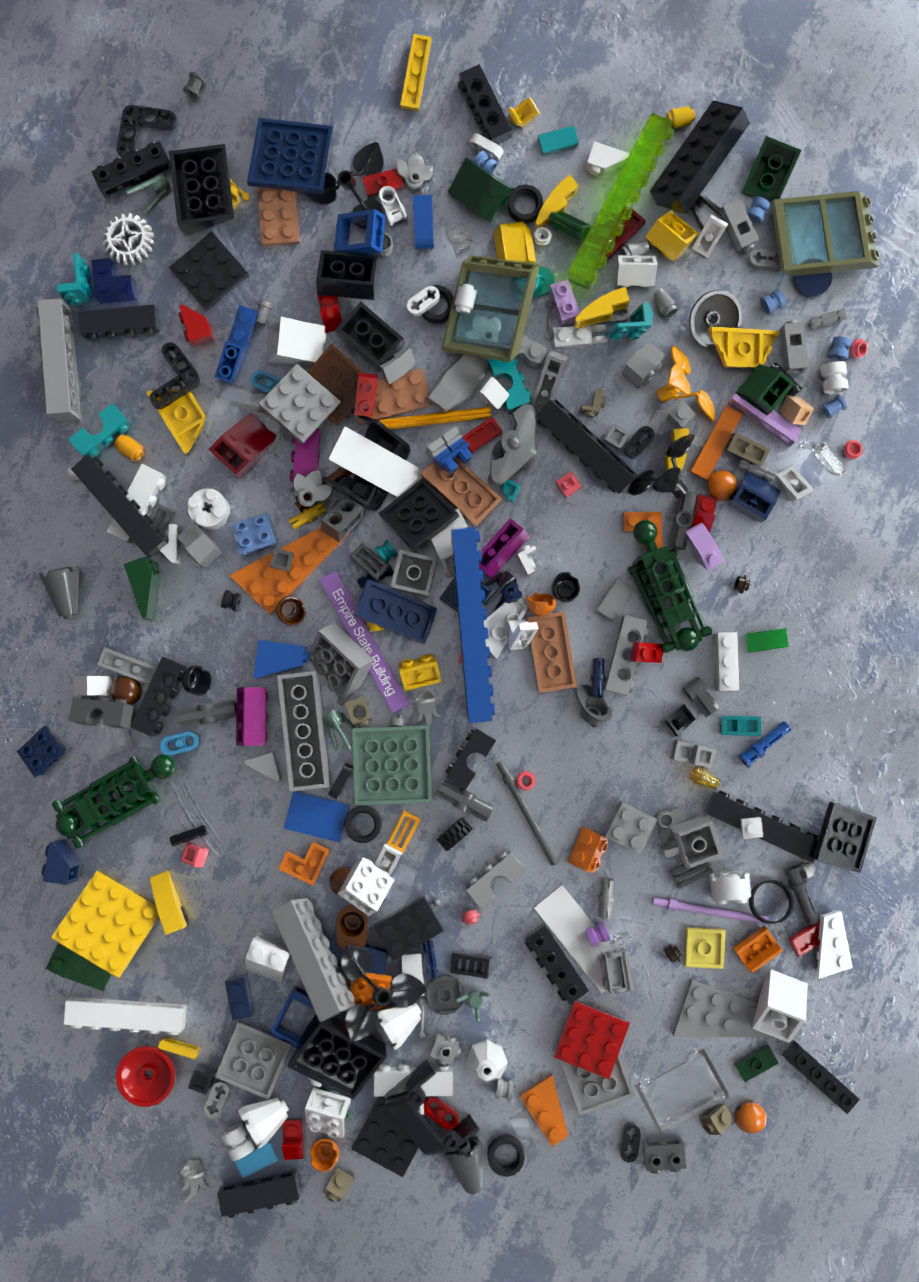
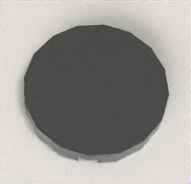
M441 975L429 983L426 991V1001L428 1006L437 1014L449 1015L455 1013L463 1003V1001L456 1002V999L464 996L462 984L458 979L451 975Z

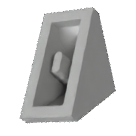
M275 752L245 760L244 762L248 767L276 782H280L282 779Z

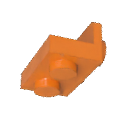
M582 827L567 862L594 874L600 866L602 854L608 848L609 839Z
M765 926L733 948L751 973L760 969L783 951Z

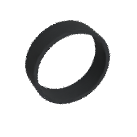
M767 880L758 883L752 889L749 907L752 914L759 921L767 924H776L785 921L791 915L794 908V898L792 892L784 883L777 880ZM765 883L776 884L787 894L789 901L788 910L784 917L778 921L764 919L759 915L754 906V895L757 889Z

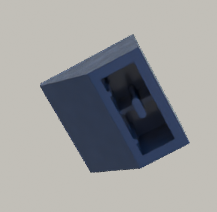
M747 471L728 504L762 523L772 511L781 490Z
M65 839L50 842L45 850V856H47L46 864L43 865L41 871L43 882L68 885L77 881L81 861Z

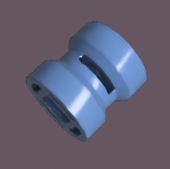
M484 150L480 151L473 159V162L490 173H493L498 165L494 159L488 157Z
M756 196L751 203L752 207L748 208L747 214L751 222L760 224L771 204L765 198Z
M780 289L772 291L770 296L765 295L760 298L761 306L767 315L773 313L777 308L785 307L787 303Z
M834 337L832 340L833 349L830 350L829 358L836 361H847L849 357L848 349L851 347L852 340L847 337Z

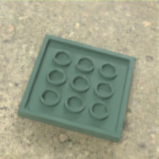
M429 725L352 728L355 806L432 803Z

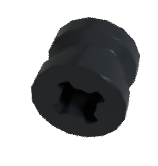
M225 590L221 601V608H231L232 611L237 612L242 594H233L230 590Z

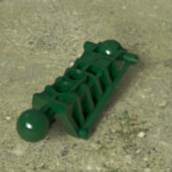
M641 520L634 526L633 536L638 543L644 544L647 553L637 556L627 571L633 576L648 612L654 619L664 642L661 647L663 652L668 653L673 651L674 648L676 651H692L702 641V637L712 634V628L705 626L693 599L694 595L676 558L678 555L677 550L674 548L669 550L667 544L657 548L655 543L657 527L649 520ZM658 563L663 565L661 573L655 571V566ZM665 581L670 583V588L667 591L662 589V584ZM674 594L676 595L679 601L678 604L675 601ZM669 597L672 606L665 608L662 599ZM657 615L661 616V619L663 621L662 624L660 623ZM695 616L697 617V620H698V622H699V624H700V626H701V629H700V630H699V628H698V626H697V623H696V621H695V618H694ZM687 620L689 621L691 628L685 627L675 633L673 626ZM664 628H667L672 642H668L663 630Z
M165 754L158 755L153 759L151 768L145 771L137 756L129 758L130 760L126 764L90 783V786L62 802L58 799L53 801L52 806L55 812H58L55 815L57 831L68 839L72 838L74 846L79 849L84 846L85 840L109 826L118 824L152 803L158 804L161 799L151 781L155 778H170L176 769L175 760ZM129 782L133 783V790L130 789ZM114 791H115V792L117 793V795H118V799H117V800H116V799L114 798V796H113V792H114ZM101 795L103 800L97 803L95 798ZM74 800L73 805L64 810V805ZM104 804L109 809V811L103 813L100 808V806ZM76 809L85 825L80 827V818L77 816V814L72 813L71 811ZM100 822H105V824L99 827ZM86 829L93 830L82 837L78 835Z

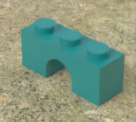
M516 357L511 362L487 359V364L493 378L499 379L504 377L512 383V387L507 391L509 396L504 402L508 415L514 413L524 404L530 405L532 397L529 389L524 388L523 382L525 380L522 372L517 371Z
M113 403L98 414L103 421V429L99 434L91 435L82 427L68 439L82 457H85L87 454L93 458L98 456L102 448L110 446L114 442L115 437L119 434H124L129 429L131 423Z

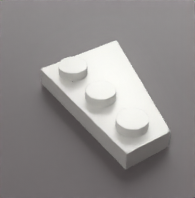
M521 598L510 604L504 602L487 616V620H484V628H488V639H485L486 647H489L491 654L496 659H498L502 649L508 642L509 621L521 620L528 609Z
M836 910L820 915L818 936L820 948L816 957L818 969L815 970V977L818 979L853 968L842 912Z

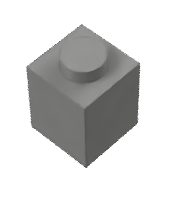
M682 400L669 413L666 420L675 429H681L693 419L696 413Z

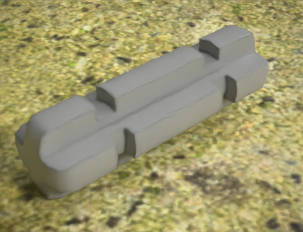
M845 309L820 315L819 318L818 316L811 318L809 324L812 329H815L820 325L825 326L835 323L837 320H845L847 313Z
M744 458L738 464V468L744 471L747 470L760 478L764 477V480L769 482L775 476L774 471L766 470L765 467L750 463Z

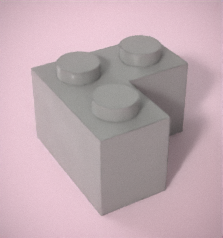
M648 341L626 363L621 374L639 389L642 384L646 386L655 373L654 370L658 372L665 364L663 360L666 355Z
M195 522L177 537L181 541L179 546L185 552H189L188 558L198 566L202 565L206 568L223 553Z

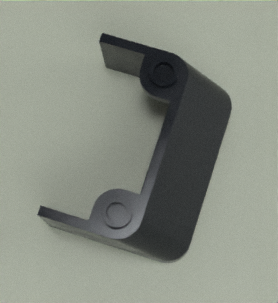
M358 415V418L369 426L365 433V438L407 460L410 454V446L407 442L379 420ZM356 474L354 478L342 476L338 482L325 477L322 479L323 482L342 495L348 496L371 510H377L388 493Z
M427 1060L387 1092L384 1097V1103L422 1153L434 1155L452 1152L458 1149L480 1128L469 1114L454 1129L445 1132L439 1137L417 1110L426 1100V1094L421 1086L436 1074Z

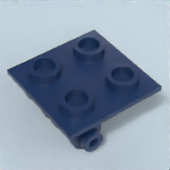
M44 725L17 753L36 778L39 775H43L49 767H52V762L56 763V759L64 755L67 749L62 744L59 745Z

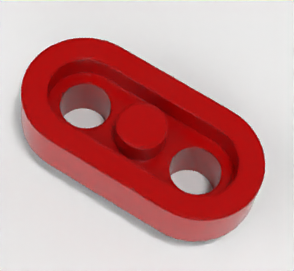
M429 1096L425 1100V1114L441 1127L451 1130L458 1125L459 1115L457 1111L438 1096ZM436 1103L437 1107L431 1108L430 1104ZM447 1115H451L453 1118L451 1120H447L445 1117Z

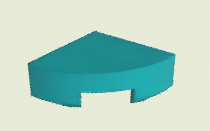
M508 479L502 484V490L505 497L514 503L521 485Z

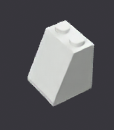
M280 317L270 326L267 363L298 364L299 366L312 367L324 352L322 350L323 344L326 341L325 326Z
M459 509L455 510L458 512L459 517L430 540L447 578L454 576L450 529L467 527Z
M259 932L252 939L245 958V970L282 983L291 960V955L285 941Z
M770 970L763 980L752 1029L790 1043L806 1021L808 983Z

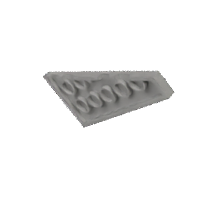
M693 979L690 980L672 1034L673 1036L775 1038L752 1029L758 1002ZM800 1029L798 1030V1032L796 1033V1035H795L793 1038H797V1037H798V1034H799Z

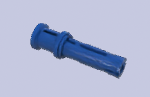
M783 721L758 743H752L747 751L738 755V758L747 768H751L752 763L758 758L764 757V752L792 731L791 727Z

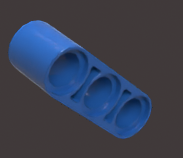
M432 194L413 195L415 250L434 249Z

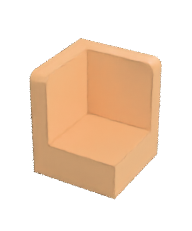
M787 396L779 412L792 424L806 425L814 408L801 397Z

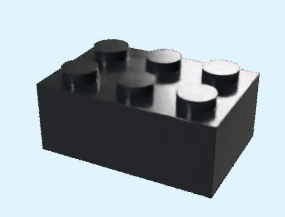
M321 250L316 277L317 295L374 300L378 275V255Z
M361 301L336 328L337 336L379 372H381L380 366L393 359V354L399 352L405 345L404 338Z
M424 894L376 922L374 929L394 961L442 933L444 926Z

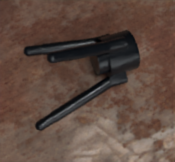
M703 192L691 207L701 230H703L704 226L696 207L700 209L706 204L720 218L724 217L719 211L721 207L709 199Z
M505 571L503 575L499 573L495 578L485 583V585L490 586L498 581L497 585L499 586L485 602L486 606L505 587L510 586L512 582H517L508 571ZM504 595L498 602L494 611L505 601Z

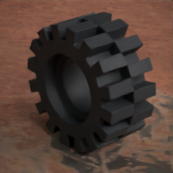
M461 817L436 840L447 852L468 835L473 828L464 817Z

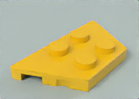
M710 327L708 329L723 366L729 368L755 369L758 364L764 365L767 355L773 348L772 344L779 335L777 330Z
M180 388L175 390L170 389V392L176 393L180 390ZM147 391V392H146L147 395L149 396V398H150V394H151L153 391ZM191 391L166 408L157 409L185 455L189 453L209 421ZM156 398V400H158L159 402L162 401L161 398Z

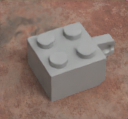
M706 814L669 827L673 839L670 841V844L661 847L666 858L671 856L679 857L680 862L685 868H692L723 856L712 820Z

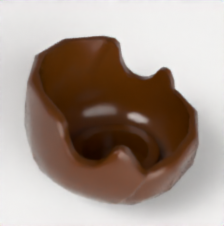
M288 596L278 602L276 615L286 625H298L304 620L306 610L300 599Z
M127 676L118 677L111 685V698L114 701L115 699L126 700L127 704L134 705L141 698V684Z
M342 867L332 872L329 877V886L333 893L338 895L351 868Z

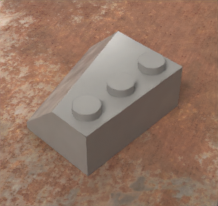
M335 622L318 631L309 651L310 661L318 673L325 676L329 682L328 688L331 692L335 691L339 697L337 701L340 706L344 705L360 688L374 661Z

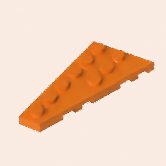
M320 527L280 548V550L294 553L290 572L270 567L274 554L272 552L229 576L263 609L272 615L276 610L278 602L284 597L290 596L350 532L340 542H337L324 533Z

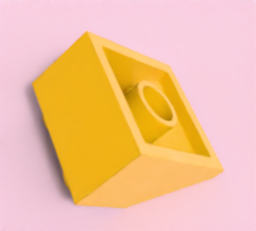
M670 210L655 222L645 237L653 247L660 249L667 259L675 261L692 244L699 233L675 212Z

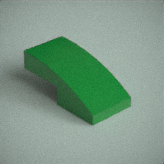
M787 628L746 634L749 653L789 647Z

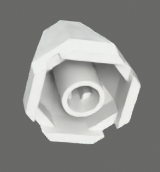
M416 1003L409 1007L396 1005L376 1012L378 1014L376 1028L386 1042L388 1040L391 1041L392 1044L389 1047L396 1050L404 1043L418 1024L422 1012Z
M488 1039L473 1044L465 1059L471 1077L485 1084L500 1079L508 1063L502 1046Z
M278 1098L246 1105L238 1110L258 1148H261L270 1140L288 1118L286 1112L289 1111L285 1101H279Z

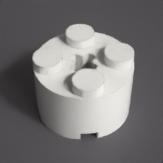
M206 488L195 492L189 498L188 513L191 519L202 528L215 530L227 522L230 515V506L225 497L218 491ZM208 506L212 507L210 508V513L206 511Z
M741 871L719 872V876L716 877L714 873L709 875L711 896L715 900V904H727V901L735 900V903H747V899L751 897L749 872L746 871L742 875Z

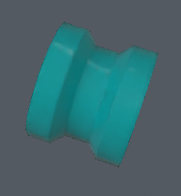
M388 540L384 541L382 546L375 547L385 563L389 562L391 557L398 555Z

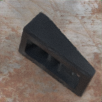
M452 953L450 973L488 979L492 973L493 957ZM459 959H462L461 969H458ZM467 960H470V961H469V970H466V962H467ZM475 961L477 962V971L474 970ZM482 963H485V971H482Z

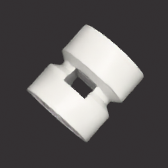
M831 362L821 366V376L825 379L822 382L824 394H837L849 390L848 379L844 377L847 374L845 362Z
M243 1123L235 1124L219 1135L224 1146L229 1147L227 1153L231 1161L239 1160L254 1150L251 1139L246 1137L247 1131Z

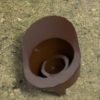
M346 905L337 915V943L343 950L348 945L363 947L367 941L368 934L367 915L354 905Z

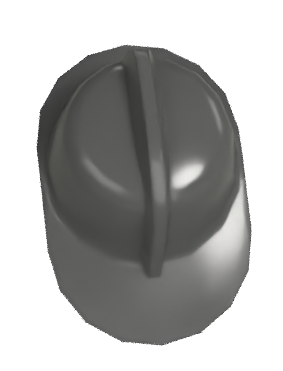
M581 685L577 689V697L581 703L580 715L582 719L594 728L603 721L610 720L612 711L605 700L597 698V696L596 698L591 697L592 686Z

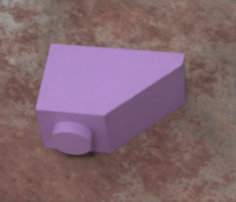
M703 523L685 532L697 562L707 571L724 562L718 545Z

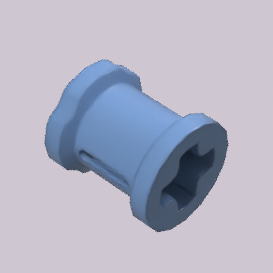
M837 394L830 402L823 403L821 409L824 415L830 419L840 410L847 409L845 400Z

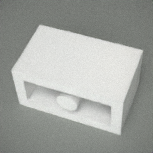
M618 255L616 269L617 285L623 287L631 285L641 287L655 286L657 272L656 256Z

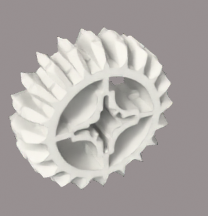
M129 213L126 218L125 214H122L121 219L115 216V222L109 221L110 227H104V230L107 232L102 234V237L105 239L103 241V245L106 247L105 251L107 254H110L111 259H116L117 263L123 261L125 265H128L130 261L132 265H135V260L142 263L141 257L148 258L146 252H152L150 246L154 245L152 240L154 234L150 232L152 230L150 225H147L146 220H141L138 215L134 217ZM129 227L137 228L141 230V232H132L130 231ZM116 247H125L128 252L119 251Z

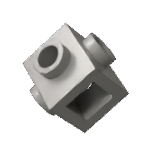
M437 1033L430 1051V1057L435 1058L436 1062L442 1065H447V1063L452 1065L453 1060H458L461 1049L458 1048L459 1042L456 1041L457 1038L449 1034L443 1036Z

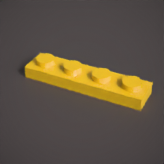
M413 34L400 104L401 109L419 112L432 37Z

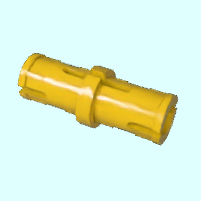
M321 501L309 509H303L304 512L288 520L295 530L307 522H313L314 518L328 511Z

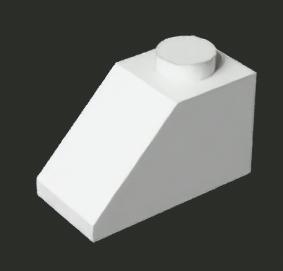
M594 141L585 170L589 171L592 175L604 176L627 165L630 153Z

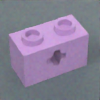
M569 280L550 285L549 294L553 301L560 327L574 323L575 318L580 312Z

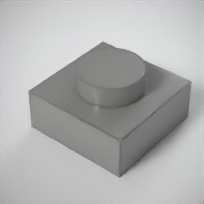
M613 424L604 442L620 450L630 432Z

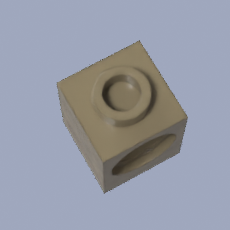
M364 696L345 703L353 725L357 724L360 727L369 723L368 720L372 716ZM357 707L364 709V716L361 718H357L354 715Z

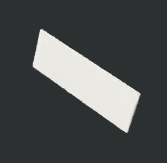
M345 426L328 460L338 464L341 468L349 470L396 497L402 495L421 480L422 477L420 475L424 471Z
M561 885L536 905L534 909L591 979V982L603 993L607 989H604L603 985L605 972L600 966L601 952L614 949L608 942L599 941L598 946L592 947L585 929L589 927L595 929V925L564 886Z

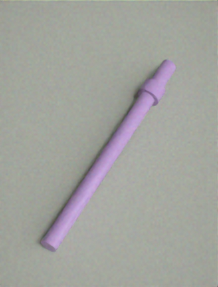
M653 898L652 902L654 906L666 907L667 910L672 911L678 909L767 924L759 921L753 914L678 902L677 899L672 898L668 900ZM761 916L764 919L769 920V917Z

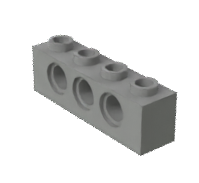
M628 615L623 616L604 690L625 696L629 692L632 693L635 683L632 681L633 674L638 672L639 663L631 660L625 661L622 654L624 651H629L632 654L633 643L628 641V633L633 632L636 634V642H642L643 637H647L649 626H646V620ZM620 669H624L627 672L625 680L619 679L617 675Z

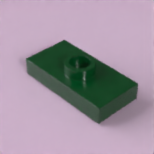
M768 1044L734 1063L744 1082L779 1064Z

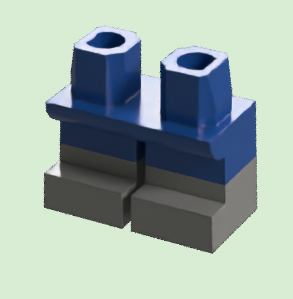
M456 426L445 433L442 438H438L427 446L426 454L440 470L444 468L449 474L455 472L459 467L454 461L457 457L463 464L472 459V454L468 449L469 443L464 441Z

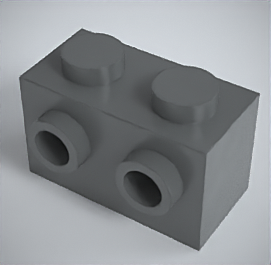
M681 1138L642 1141L644 1166L647 1172L658 1174L663 1170L680 1172L681 1169H686L685 1146Z

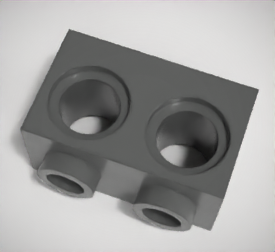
M345 495L341 500H337L334 503L333 508L329 512H325L320 520L321 530L337 542H340L363 518V507Z

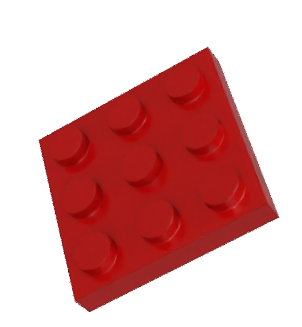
M574 1001L555 1050L554 1058L610 1079L630 1022Z

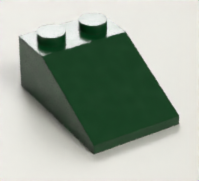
M766 135L742 192L753 197H763L770 203L772 200L780 199L802 150Z
M466 157L448 193L489 222H495L514 187Z
M145 556L123 565L142 619L153 622L156 617L161 579L159 573H161L158 562Z
M59 943L45 968L63 978L104 991L111 977V974Z

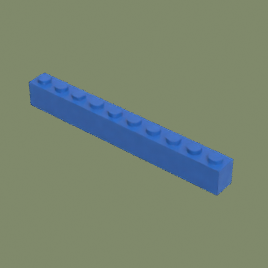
M474 526L452 528L450 530L467 720L469 723L492 721V715H495L494 703L491 704L490 696H493V686L489 685V677H492L491 666L487 665V658H490V649L486 647L485 639H488V628H484V620H487L486 608L482 607V601H485V591L481 589L480 584L484 578L483 570H479V562H482L481 550L477 549V543L480 542V533L476 531Z

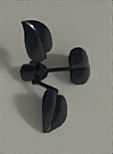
M373 142L368 144L355 155L353 167L360 172L341 171L338 175V181H336L332 174L326 172L323 194L306 192L313 201L322 205H328L337 199L336 190H339L340 186H342L345 190H351L360 205L354 207L352 212L376 209L383 214L382 207L376 199L369 197L363 202L354 189L356 185L354 176H362L364 173L370 176L382 171L384 158L379 143ZM367 221L355 223L362 229L367 228Z
M695 434L682 436L671 443L666 455L671 457L672 468L668 469L658 478L653 477V470L640 473L631 482L627 494L632 496L642 494L654 482L652 488L655 491L672 493L677 499L683 497L688 492V487L682 481L681 469L677 467L675 460L676 457H682L688 451L695 438Z
M348 945L341 957V968L344 975L353 981L359 979L362 975L374 989L372 992L374 1003L368 1005L367 1008L362 1004L354 1005L347 1011L345 1016L349 1037L352 1041H357L368 1036L378 1024V1014L370 1010L372 1007L389 1004L391 996L396 1005L409 1007L427 991V988L418 978L407 973L396 975L392 979L393 989L389 991L383 987H377L365 975L373 967V956L363 947Z

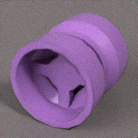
M603 922L598 923L595 929L592 927L585 929L592 947L598 946L599 941H610Z

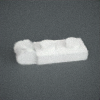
M590 325L575 329L574 326L553 328L554 348L591 346L592 344L607 342L605 336L592 338L591 332L605 331L606 325Z

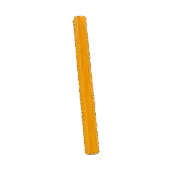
M490 407L381 419L379 421L391 430L490 418L491 409Z

